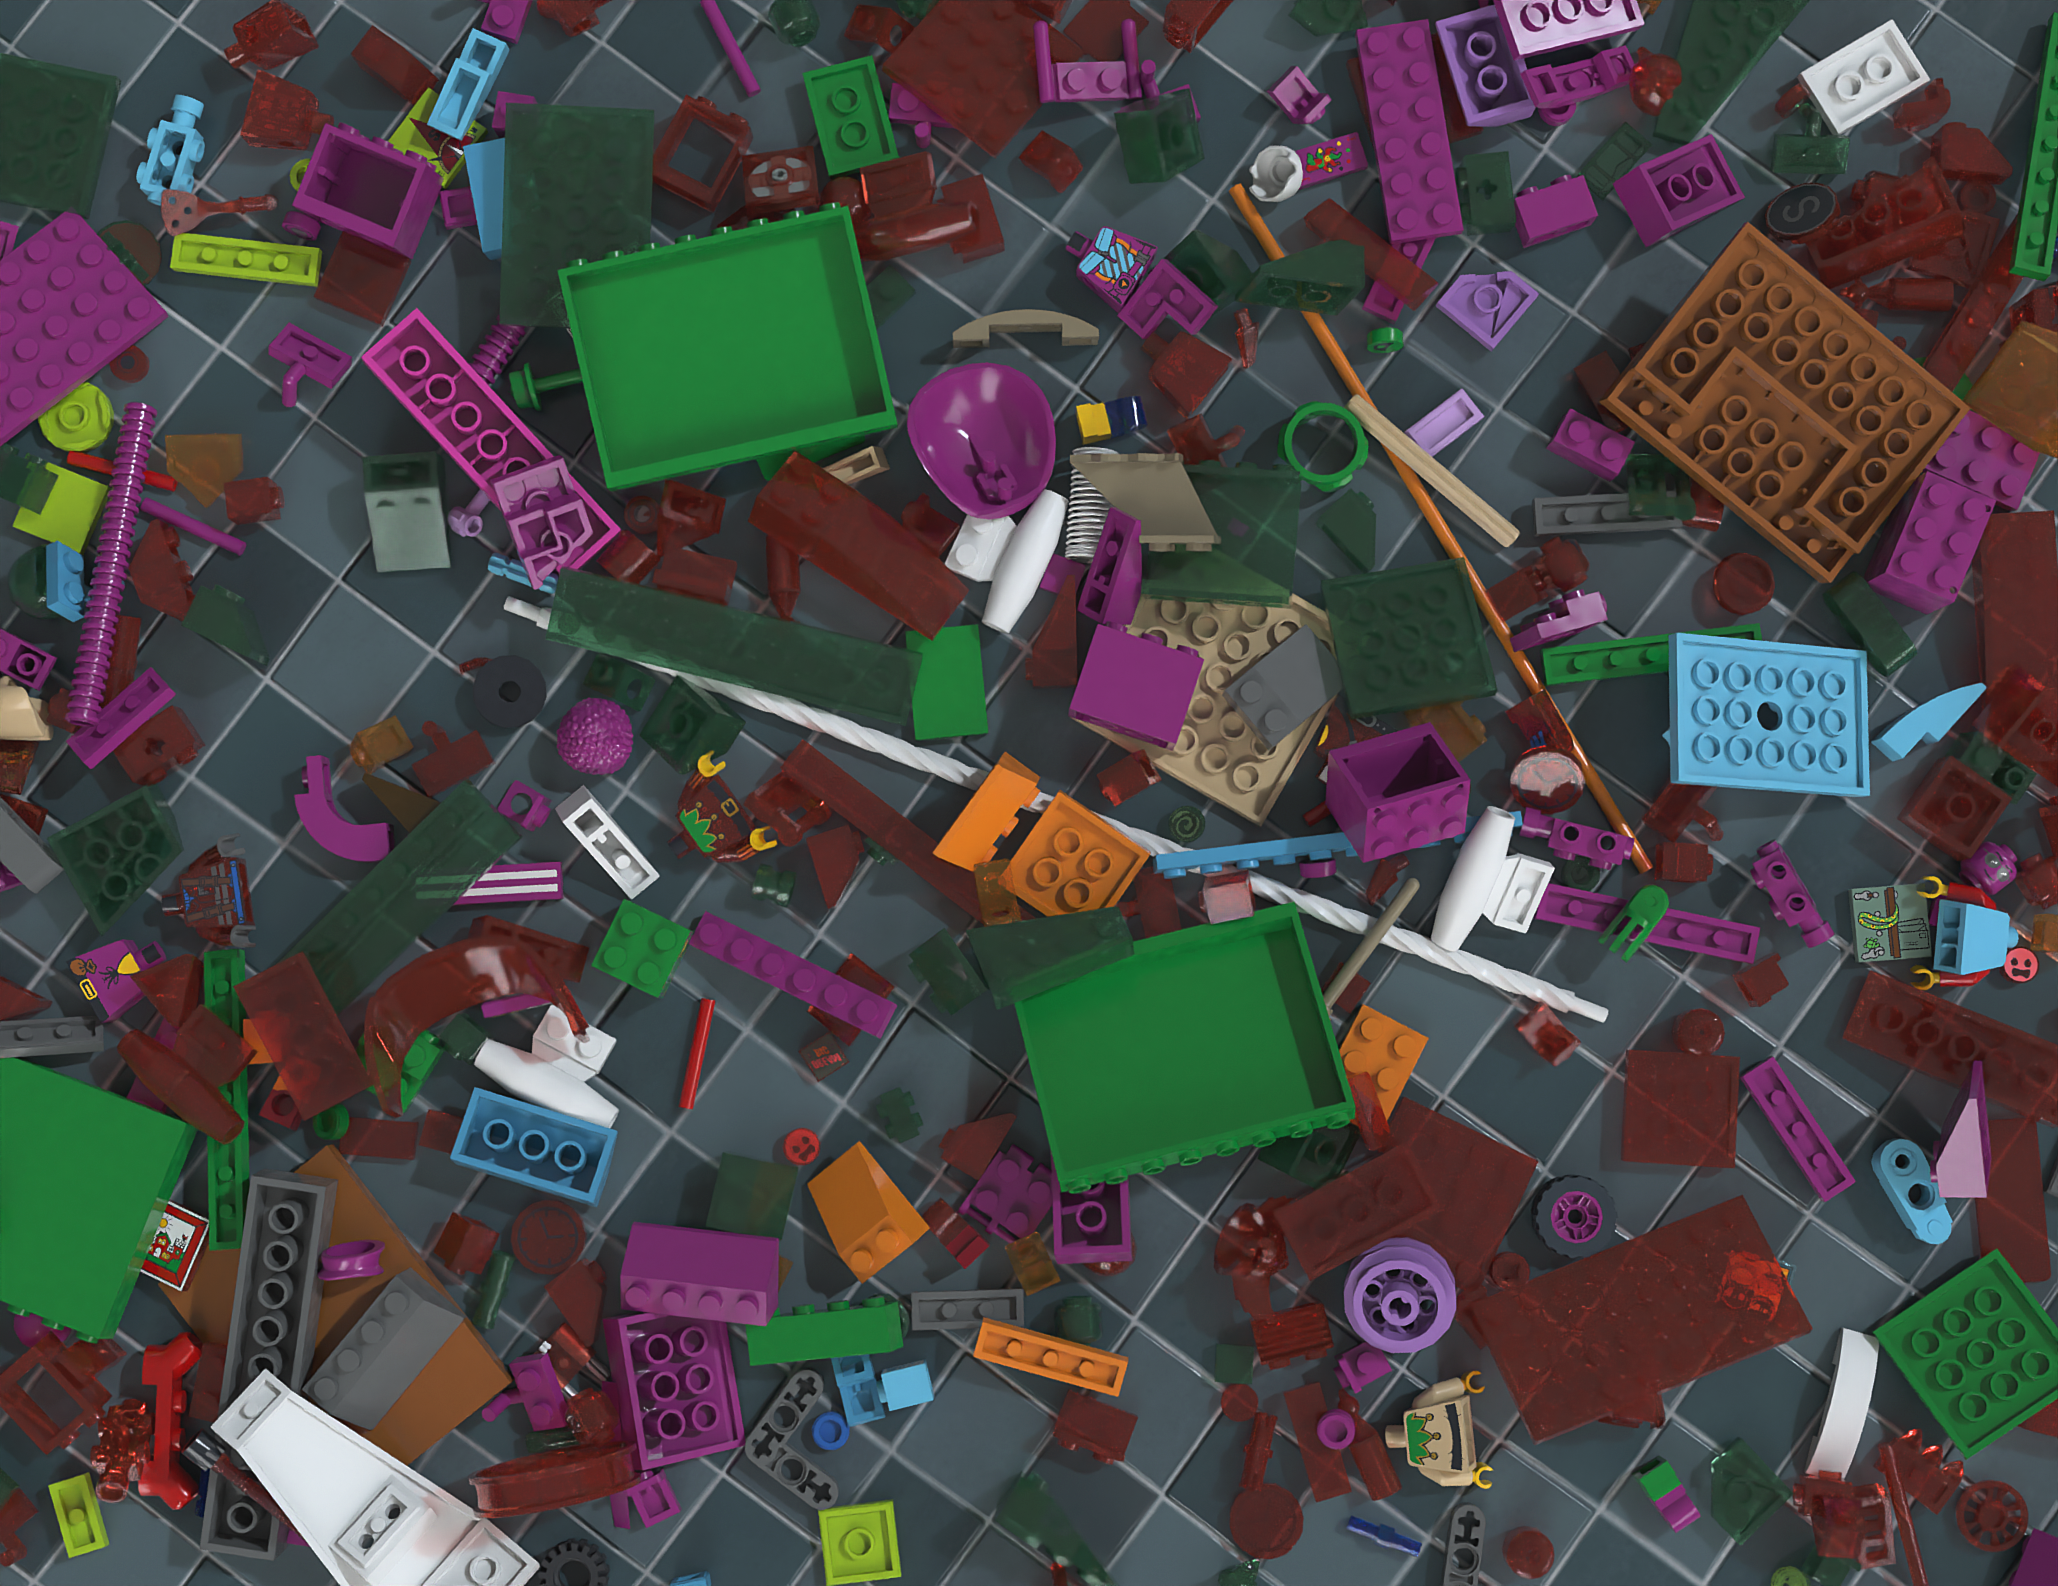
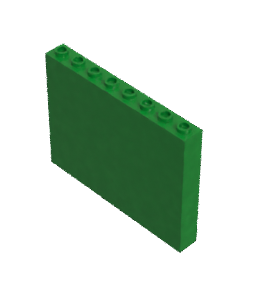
M839 202L829 203L820 206L817 213L805 215L802 210L793 211L782 215L783 220L769 223L766 218L757 219L746 223L747 228L733 231L732 227H721L711 230V236L696 239V235H685L675 238V244L660 247V243H649L639 246V252L624 255L623 251L608 252L602 255V260L588 263L587 259L572 260L565 263L566 268L557 270L607 489L610 491L621 490L898 428L848 206L841 207Z
M1295 901L1246 913V915H1238L1007 973L1061 1192L1069 1191L1071 1194L1082 1193L1089 1190L1093 1184L1105 1181L1107 1184H1118L1126 1181L1129 1175L1141 1172L1144 1175H1153L1164 1171L1165 1166L1180 1163L1182 1166H1189L1200 1162L1204 1156L1216 1153L1220 1157L1229 1156L1238 1152L1240 1147L1252 1144L1255 1147H1265L1276 1142V1138L1291 1135L1292 1138H1300L1311 1134L1313 1129L1328 1126L1329 1129H1336L1349 1124L1351 1119H1355L1356 1106Z
M0 1058V1301L9 1304L7 1310L25 1317H29L31 1313L43 1317L41 1323L54 1329L63 1330L64 1326L77 1330L75 1337L90 1343L97 1344L99 1339H113L199 1125L24 1058Z

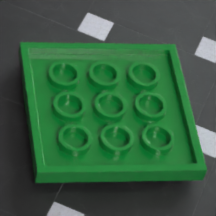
M1997 1248L1872 1332L1965 1460L2058 1399V1328Z

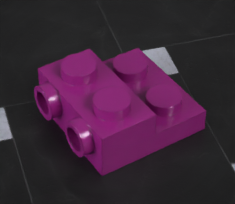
M1583 589L1565 594L1561 599L1548 603L1550 609L1539 614L1538 618L1534 619V622L1520 626L1521 633L1510 638L1513 651L1518 652L1580 634L1608 620L1605 598L1599 591L1585 595Z

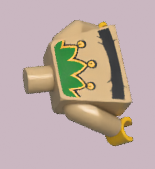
M1466 1371L1461 1376V1379L1456 1377L1431 1385L1414 1398L1411 1408L1404 1411V1425H1387L1385 1436L1388 1448L1406 1447L1409 1465L1418 1467L1421 1474L1441 1486H1469L1474 1482L1481 1488L1487 1489L1492 1485V1482L1489 1480H1479V1475L1482 1471H1492L1493 1469L1486 1463H1476L1470 1395H1463L1464 1391L1468 1393L1483 1392L1485 1386L1473 1389L1469 1384L1470 1378L1473 1375L1481 1374L1479 1371Z

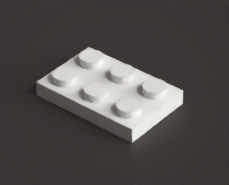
M1893 19L1801 72L1797 77L1834 138L1930 81V78Z

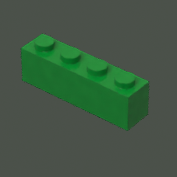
M884 1296L862 1299V1305L850 1306L849 1300L828 1302L827 1309L815 1310L814 1304L792 1306V1312L781 1314L780 1307H777L767 1326L745 1324L750 1366L886 1353L903 1347L898 1301L885 1303Z

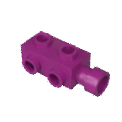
M1528 807L1525 809L1522 820L1523 826H1521L1519 836L1534 839L1535 836L1548 839L1546 846L1554 848L1552 856L1572 861L1575 860L1576 854L1590 857L1589 865L1611 870L1612 863L1621 865L1623 858L1630 859L1635 838L1541 815L1540 810ZM1569 826H1572L1576 831V835L1572 840H1567L1564 837V830ZM1604 836H1609L1612 840V844L1608 849H1603L1600 844Z
M1774 839L1756 849L1757 855L1753 857L1752 862L1754 868L1750 869V872L1760 889L1766 887L1773 899L1768 901L1776 918L1779 921L1785 919L1789 927L1798 923L1803 931L1801 937L1808 948L1815 947L1830 939L1835 933L1828 921H1823L1808 889L1804 886L1780 843H1777ZM1781 865L1784 868L1781 870H1777L1773 866ZM1800 897L1802 898V900L1793 901L1792 898Z

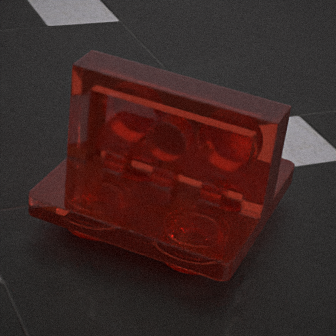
M667 547L661 569L655 568L652 583L656 587L651 616L660 620L718 633L722 632L738 567L737 562L675 547Z

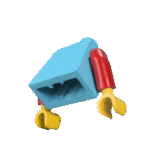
M1935 876L1921 877L1920 879L1930 880L1934 885V889L1930 894L1917 891L1921 897L1935 898L1939 895L1947 896L1946 900L1940 899L1933 969L1940 970V972H1931L1923 965H1915L1910 971L1918 974L1926 973V978L1922 982H1911V984L1923 991L1931 988L1934 983H1940V987H1969L1987 976L1992 968L2003 966L2006 962L2007 948L2015 947L2019 939L2017 930L2009 926L2010 917L2008 913L1997 911L1996 903L1980 888L1950 882L1949 885H1944Z

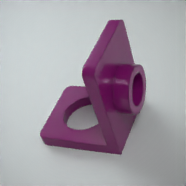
M515 780L500 803L498 812L519 823L523 828L534 832L536 827H542L551 812L549 805L552 800ZM521 793L529 795L532 799V807L524 815L516 814L511 806L513 798Z

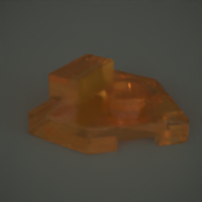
M197 433L165 435L167 472L196 496L195 498L205 508L210 507L244 470L242 434Z

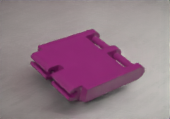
M1013 1144L1006 1154L999 1150L957 1212L962 1215L967 1213L986 1227L984 1231L990 1235L994 1232L1012 1245V1251L1018 1254L1053 1205L1052 1170L1040 1163L1034 1173L1030 1172L1027 1169L1034 1158ZM973 1204V1205H974L975 1207H977L980 1211H982V1212H984L985 1214H987L988 1216H990V1217L992 1218V1220L989 1221L987 1218H985L984 1216H982L980 1213H978L977 1211H975L974 1209H972V1208L970 1207V1205ZM1001 1224L1002 1226L1007 1228L1010 1232L1018 1236L1019 1240H1016L1014 1237L1006 1233L997 1225Z

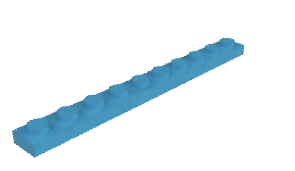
M1521 811L1509 812L1515 817L1512 830L1523 826ZM1481 816L1466 817L1465 833L1452 837L1454 842L1464 843ZM1344 832L1159 854L1154 856L1152 864L1154 874L1163 873L1164 879L1186 876V870L1200 868L1201 874L1222 872L1223 865L1236 864L1237 870L1257 868L1259 867V861L1273 860L1274 865H1286L1295 863V857L1309 855L1310 861H1319L1332 858L1331 852L1346 851L1347 857L1358 856ZM1439 840L1433 843L1423 845L1419 848L1441 845V843Z

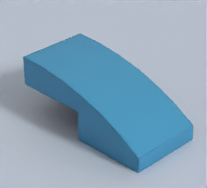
M870 1354L831 1358L849 1427L885 1418L883 1403L880 1402L877 1391V1380Z

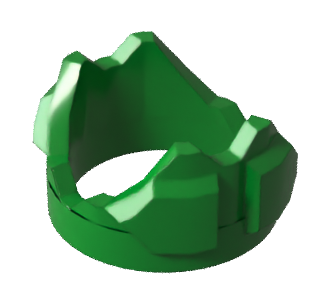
M1313 401L1299 406L1293 412V418L1290 423L1283 424L1278 434V456L1287 463V466L1298 477L1311 485H1315L1321 491L1333 492L1343 489L1352 481L1353 472L1361 470L1368 457V440L1364 436L1359 421L1350 411L1336 404ZM1329 415L1340 418L1346 422L1352 433L1354 447L1350 464L1342 471L1331 475H1318L1306 470L1297 461L1292 450V435L1295 429L1318 416Z

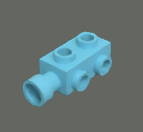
M175 95L171 108L174 112L172 121L161 120L159 127H153L149 132L147 146L152 150L148 162L140 163L136 178L137 182L141 184L140 189L148 196L147 200L153 204L162 207H169L170 203L183 206L185 196L188 197L193 190L194 177L192 174L196 162L201 161L205 149L203 137L196 129H193L195 121L200 120L204 104L196 99L184 95ZM183 145L181 154L176 155L177 148ZM173 179L170 189L165 188L167 181Z

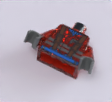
M239 833L223 835L218 839L217 844L209 847L189 864L187 873L179 876L180 892L162 895L163 912L165 916L184 914L186 927L196 928V932L201 938L220 946L254 948L256 943H250L248 940L249 931L256 930L246 860L239 857L230 858L231 856L243 855L245 848H235L234 842L237 837H240Z

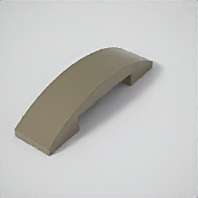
M1032 309L1010 310L981 317L960 327L953 332V348L990 347L989 333L1059 331L1062 333V346L1098 345L1099 329L1083 320L1058 312Z

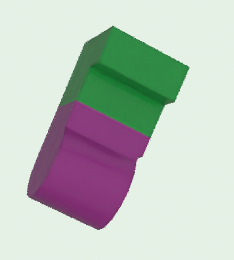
M1660 1455L1632 1473L1665 1522L1675 1533L1701 1517L1697 1508L1686 1494L1685 1488L1675 1475V1471L1669 1462Z

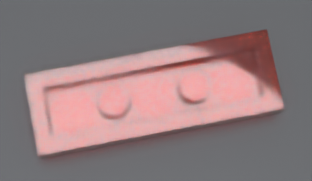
M1316 1381L1282 1391L1314 1500L1320 1502L1352 1492L1340 1450L1325 1446L1317 1434L1318 1421L1322 1414L1328 1411L1320 1383Z

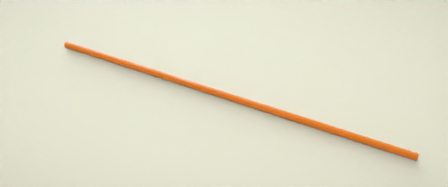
M1241 183L1235 185L1229 190L1230 195L1352 397L1356 394L1360 395L1377 410ZM1381 443L1615 833L1635 838L1630 857L1638 871L1642 874L1653 868V865L1523 650L1513 651L1510 638L1514 637L1513 633L1417 474Z

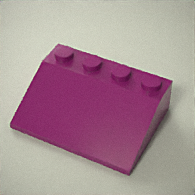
M640 1311L602 1319L612 1382H616L618 1388L626 1468L646 1470L745 1446L746 1440L725 1321Z

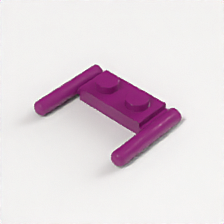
M1125 19L1121 23L1124 61L1051 64L1047 23L1045 21L1034 23L1033 30L1041 103L1053 101H1118L1142 98L1134 20Z

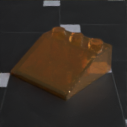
M2021 321L1965 395L1963 402L1973 411L2030 449L2058 458V333Z

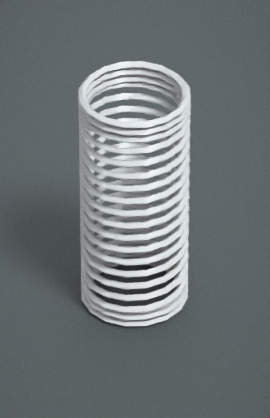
M1081 447L1072 451L1073 455L1118 454L1114 450L1098 447ZM1071 465L1074 470L1071 471L1073 476L1070 478L1073 483L1070 484L1072 489L1070 490L1071 496L1069 499L1071 502L1069 506L1071 508L1068 510L1070 513L1068 519L1070 521L1067 523L1069 526L1067 532L1069 534L1066 536L1068 539L1066 545L1068 547L1065 548V557L1067 560L1092 563L1102 530L1096 529H1103L1109 509L1114 506L1106 498L1089 497L1104 496L1099 491H1092L1097 489L1092 484H1089L1090 482L1082 474H1076L1075 472L1078 470ZM1075 529V530H1078V531H1080V532H1072V531H1070V530ZM1070 536H1076V537H1081V538H1074V539H1073V538H1071ZM1074 542L1078 543L1079 545H1072L1070 543Z

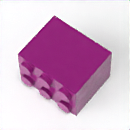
M340 122L338 128L325 123L292 206L318 222L412 260L442 188L441 184L444 178L435 172L437 166L427 162L428 159L418 153L407 150L405 155H403V152L393 148L394 145L386 140L373 136L370 141L369 138L361 135L359 130Z
M1929 471L1917 477L1890 512L1860 586L1926 615L1954 603L1996 500ZM1950 587L1954 588V594L1950 592Z
M1107 621L1105 626L1098 624L1069 708L1068 716L1173 751L1204 659L1197 657L1199 653L1197 650L1187 646L1177 645L1176 649L1162 645L1163 639L1151 634L1142 633L1141 638L1128 634L1127 627L1115 622Z
M1431 722L1329 751L1325 805L1362 862L1365 863L1465 833L1471 779Z

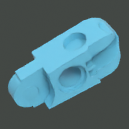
M1894 1138L1885 1141L1873 1153L1871 1161L1873 1171L1878 1177L1881 1186L1906 1228L1911 1229L1916 1239L1930 1244L1943 1243L1951 1234V1223L1953 1221L1945 1207V1203H1947L1945 1198L1939 1196L1938 1183L1931 1182L1930 1166L1922 1150L1910 1140ZM1898 1155H1901L1905 1163L1901 1168L1895 1165V1159ZM1914 1184H1917L1921 1189V1197L1919 1201L1913 1204L1909 1200L1908 1192Z

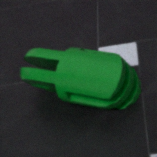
M1656 885L1642 886L1620 910L1597 941L1603 945L1616 931L1622 921L1627 918L1629 923L1609 948L1612 953L1616 954L1637 927L1640 928L1642 931L1621 957L1627 963L1665 915L1669 906L1667 893Z

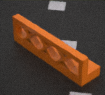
M983 1317L973 1357L1116 1397L1119 1396L1128 1364V1357L985 1317Z

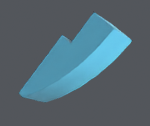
M474 28L472 29L460 58L455 59L428 120V126L462 141L485 102L508 55L509 48L505 42Z
M1978 683L1929 699L1906 711L1887 725L1871 743L1893 762L1904 758L1920 739L1927 745L1938 742L1987 687L1983 683Z

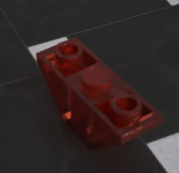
M155 519L150 522L129 566L140 602L193 627L201 628L205 626L201 615L205 614V608L199 595L192 592L189 581L193 580L191 569L186 560L181 561L177 547L181 546L180 538L173 526L169 527L165 522Z

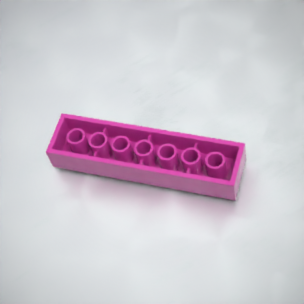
M418 308L413 310L361 356L364 364L500 511L501 509L490 480L554 457ZM570 474L574 491L583 501L593 534L581 546L576 547L572 551L571 556L563 565H558L555 568L566 582L621 533V529Z

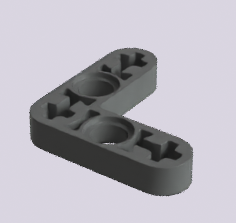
M803 1368L794 1374L749 1435L745 1443V1452L751 1462L811 1507L817 1510H825L834 1505L838 1498L839 1485L837 1480L787 1442L819 1399L824 1389L822 1375L813 1368ZM811 1376L815 1379L813 1387L817 1391L814 1394L808 1391L803 1396L800 1402L807 1406L802 1410L796 1401L786 1398L785 1395L787 1392H790L795 1397L801 1388L797 1380L799 1378L806 1380ZM780 1406L791 1407L795 1413L794 1423L789 1426L779 1425L774 1418L775 1410ZM767 1422L773 1431L783 1434L784 1437L782 1440H779L778 1436L775 1435L768 1446L772 1452L770 1454L763 1452L759 1456L754 1452L757 1446L753 1443V1440L755 1438L759 1441L764 1439L769 1432V1429L763 1428V1425ZM787 1459L798 1460L803 1467L802 1475L797 1479L785 1477L782 1472L784 1461ZM809 1470L816 1473L811 1479L815 1484L822 1486L826 1482L830 1485L828 1491L832 1496L830 1499L822 1497L820 1501L814 1497L816 1490L809 1484H807L805 1490L798 1487L806 1480Z

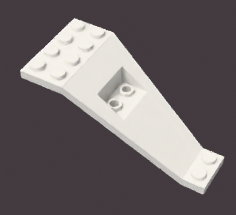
M266 1368L210 1427L241 1455L340 1586H524L540 1568L539 1563L483 1515L291 1391ZM394 1508H400L399 1516L395 1519H389V1512ZM367 1538H373L372 1546L368 1549H363V1541Z

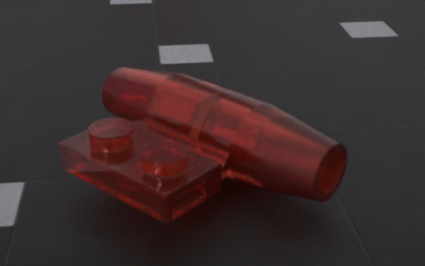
M924 151L860 168L865 204L868 205L875 215L874 218L853 227L861 262L884 261L939 248L979 230V215L972 201L932 204L937 185L931 153Z
M202 1004L197 1007L176 1032L177 1037L173 1049L139 1029H134L127 1033L119 1042L117 1052L142 1084L179 1117L224 1145L232 1142L241 1133L245 1122L218 1087L235 1081L259 1051L207 1006Z

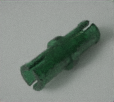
M493 1250L485 1281H481L478 1288L481 1294L474 1318L471 1321L472 1324L486 1329L495 1328V1321L502 1299L508 1296L509 1289L506 1286L513 1262L516 1259L515 1255L501 1250Z

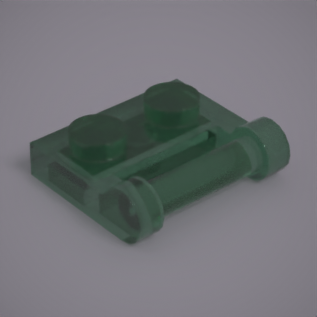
M1663 454L1628 455L1624 466L1629 516H1675L1682 521L1695 517L1696 504L1691 499L1688 474ZM1664 473H1671L1674 476L1676 497H1667Z

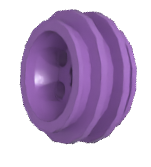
M1408 1237L1385 1238L1365 1247L1351 1262L1344 1281L1345 1313L1354 1331L1371 1346L1390 1353L1416 1352L1434 1344L1449 1329L1456 1311L1455 1278L1445 1258L1430 1245ZM1400 1269V1273L1397 1276H1389L1386 1271ZM1418 1273L1427 1281L1423 1284H1417L1414 1282L1413 1277ZM1369 1284H1376L1380 1291L1375 1295H1370L1367 1293L1366 1287ZM1401 1298L1403 1303L1407 1304L1399 1306L1398 1302L1393 1299ZM1425 1299L1433 1301L1428 1310H1424L1420 1306V1303ZM1376 1310H1381L1383 1316L1379 1315V1314H1378L1377 1312H1375V1311H1376Z

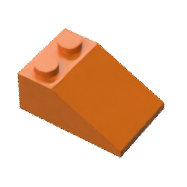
M860 1141L807 1183L838 1255L862 1284L930 1229Z

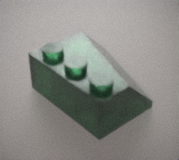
M157 783L145 785L47 838L101 936L120 919L184 851L175 815Z

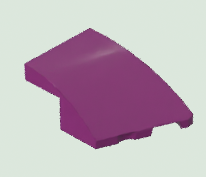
M561 455L490 480L511 538L534 590L539 589L543 585V580L558 565H563L571 556L572 551L576 547L581 546L593 534L583 501L574 491L564 458Z

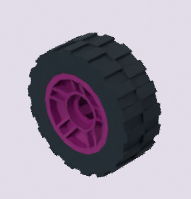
M1570 1174L1553 1178L1552 1182L1549 1184L1545 1183L1541 1187L1542 1190L1539 1194H1536L1534 1206L1531 1207V1214L1533 1215V1221L1531 1222L1533 1228L1536 1229V1236L1548 1249L1569 1258L1590 1257L1592 1253L1597 1254L1603 1250L1602 1247L1605 1244H1609L1612 1240L1611 1236L1617 1228L1615 1223L1618 1213L1615 1211L1614 1199L1608 1195L1609 1191L1604 1186L1599 1185L1597 1181L1591 1178ZM1571 1210H1579V1223H1571L1568 1220V1213Z

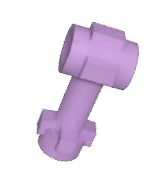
M479 489L465 509L457 506L448 514V523L451 529L463 537L466 535L470 537L476 536L482 530L483 521L479 515L490 499L481 489Z

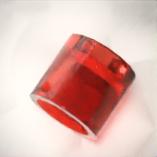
M626 528L620 531L619 536L596 560L599 565L631 593L661 561L651 549Z

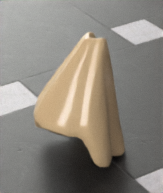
M10 676L1 677L0 739L51 740L54 729L52 724H50L51 708L49 704L44 700L29 697L23 687L17 686Z

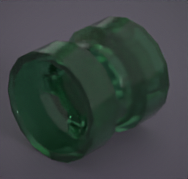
M761 863L755 877L751 898L760 901L765 899L774 900L776 905L788 908L795 887L797 873L788 870L778 872L772 866Z

